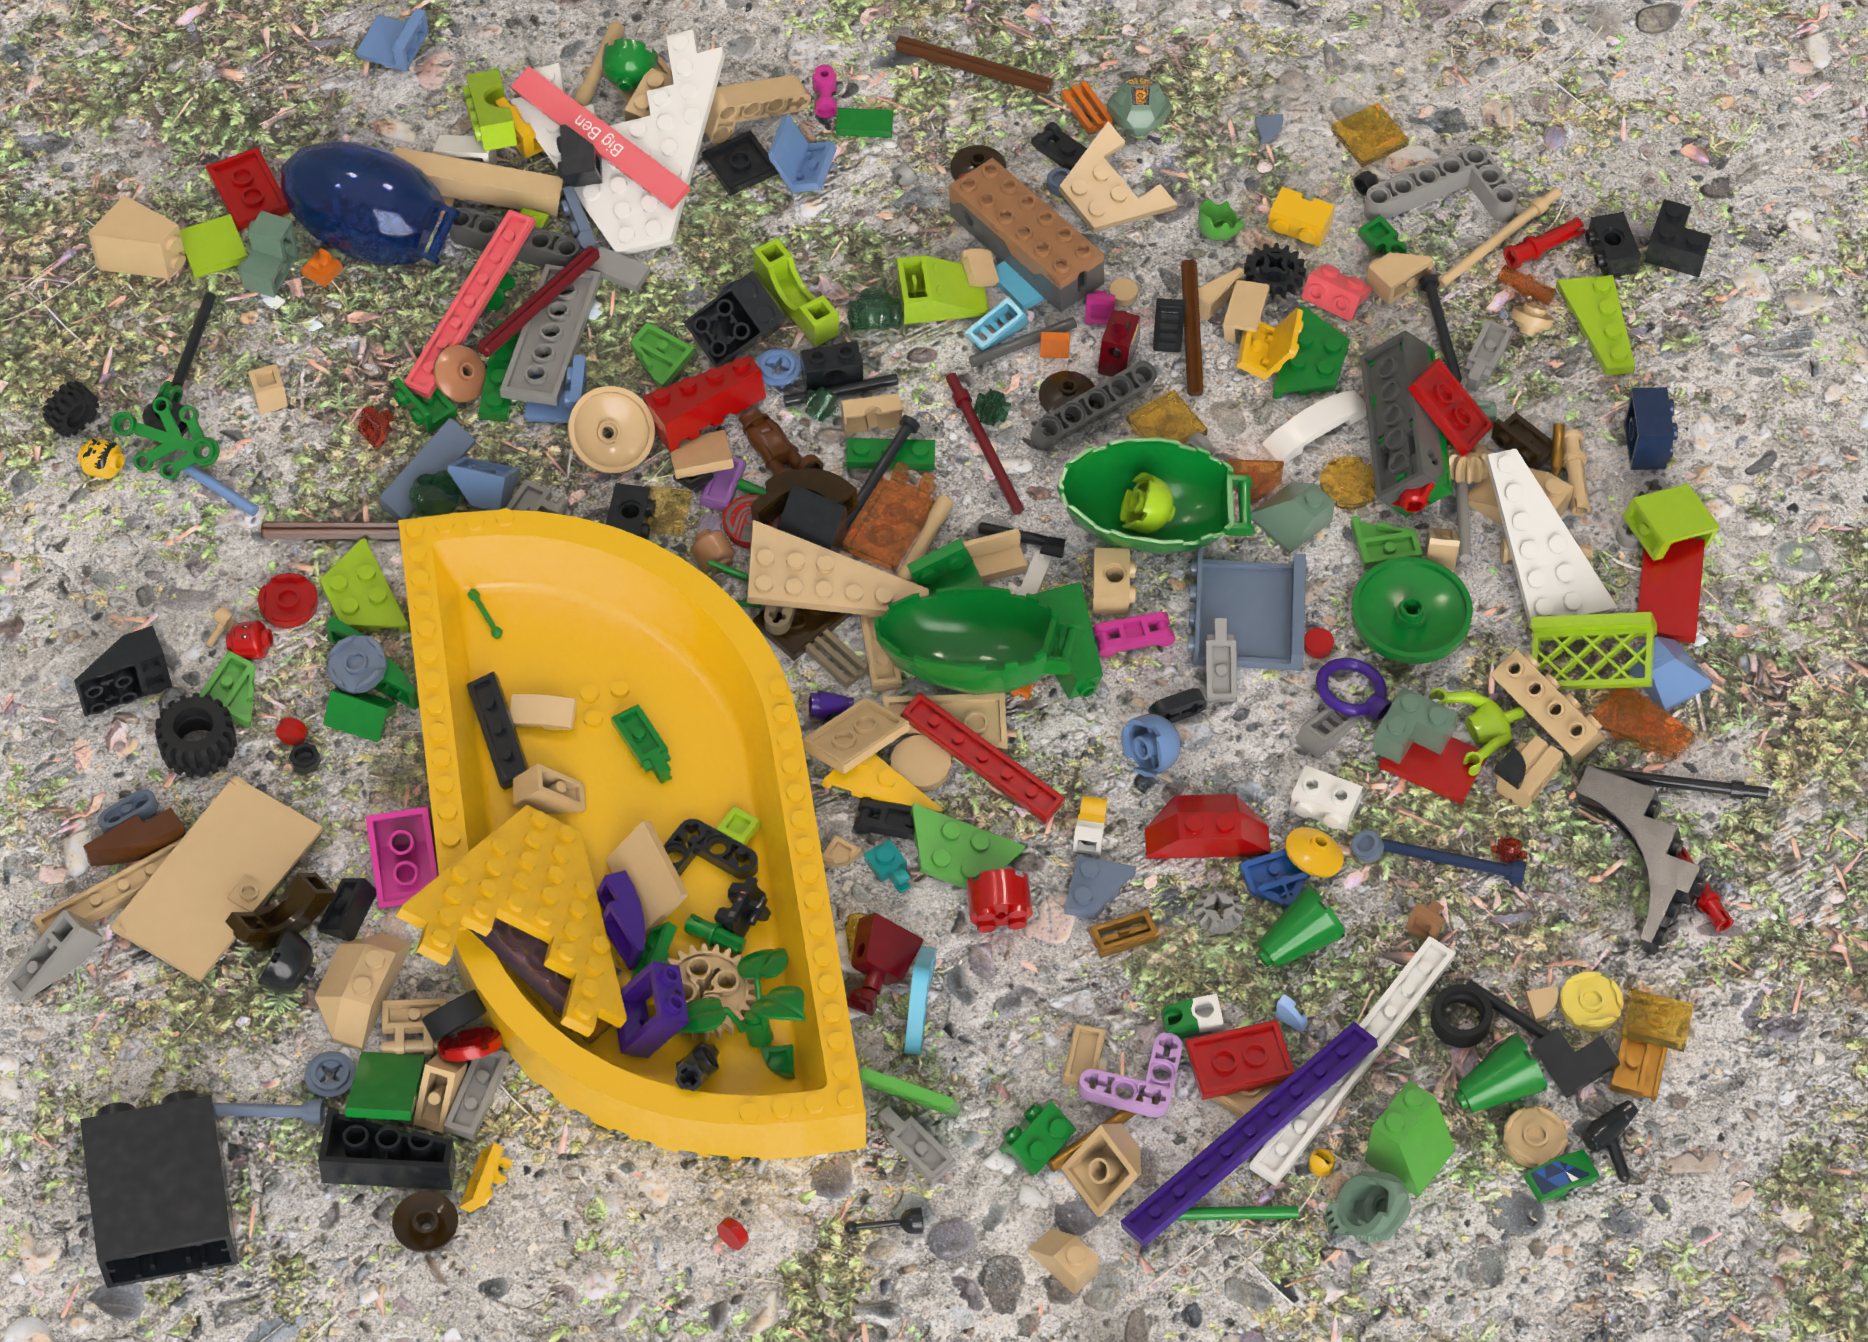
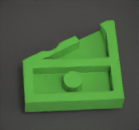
M228 651L199 694L200 697H204L205 694L210 695L213 701L216 699L222 701L223 707L227 706L230 711L232 720L248 729L252 721L255 664Z

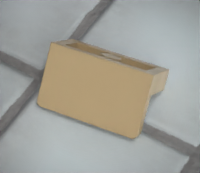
M1236 280L1223 322L1225 342L1236 343L1240 330L1252 332L1258 330L1270 291L1268 284Z
M1018 528L963 542L972 557L983 583L1027 572V562L1020 547L1021 533Z

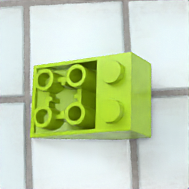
M927 255L897 258L896 280L904 324L982 317L989 312L985 287H970L962 263Z

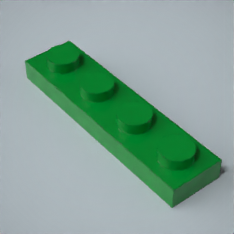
M496 320L495 328L499 326L503 322V320ZM522 328L489 357L478 412L479 420L508 422L512 399L501 398L500 388Z

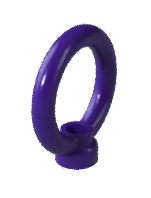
M1354 658L1334 659L1324 664L1317 673L1315 683L1320 698L1326 705L1339 713L1350 716L1369 714L1374 720L1380 721L1392 705V702L1386 698L1387 687L1383 677L1374 667L1364 661ZM1339 670L1356 671L1366 676L1372 682L1375 693L1370 695L1365 703H1348L1333 695L1328 687V678L1332 673Z

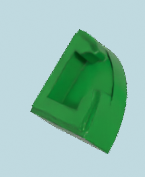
M793 1045L761 1047L764 1062L773 1073L784 1078H795Z

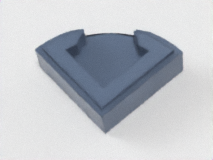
M1283 114L1255 117V126L1260 144L1271 142L1273 137L1282 130Z

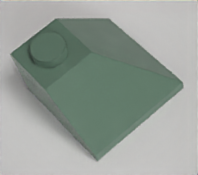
M1291 482L1251 512V520L1290 554L1332 522L1335 501L1315 483Z

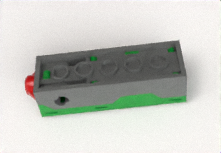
M1406 330L1360 355L1376 498L1403 516L1408 517L1453 493L1446 436L1407 389L1436 360L1435 349Z

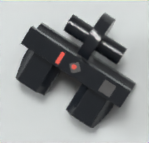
M748 876L744 883L732 882L728 890V898L733 903L732 907H721L714 916L715 921L723 925V929L729 930L743 938L750 926H755L757 920L762 922L768 921L771 915L770 910L765 906L768 899L765 892L757 886L758 880L756 877Z

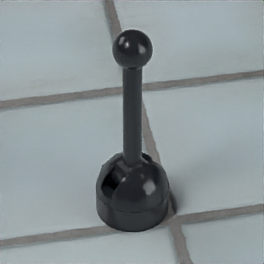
M916 1207L905 1210L901 1218L896 1220L865 1223L848 1221L845 1223L844 1229L847 1233L853 1234L856 1230L901 1226L907 1233L922 1234L924 1233L922 1208Z

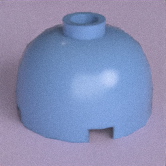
M1146 714L1129 720V724L1123 727L1121 732L1123 751L1127 759L1133 758L1139 765V767H1133L1137 773L1144 777H1154L1175 764L1180 754V737L1178 731L1168 719L1161 715Z

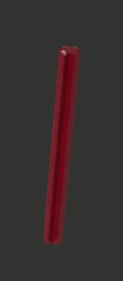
M592 245L587 246L477 345L479 353L485 357H490L600 258L598 249Z

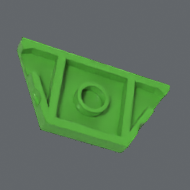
M913 803L910 815L913 816L915 829L913 834L914 842L918 849L919 872L967 890L966 882L972 877L974 882L980 879L979 873L994 869H1005L1008 864L1016 857H1019L1024 851L1025 845L916 803Z

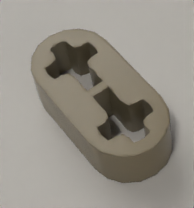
M766 605L764 612L765 629L773 635L785 634L791 627L796 608ZM778 612L782 613V619L778 623H774L773 620L776 619Z

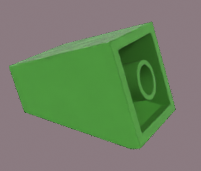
M1409 1080L1371 1128L1365 1162L1379 1172H1386L1397 1176L1404 1183L1406 1190L1416 1197L1421 1195L1455 1152V1146L1437 1099Z

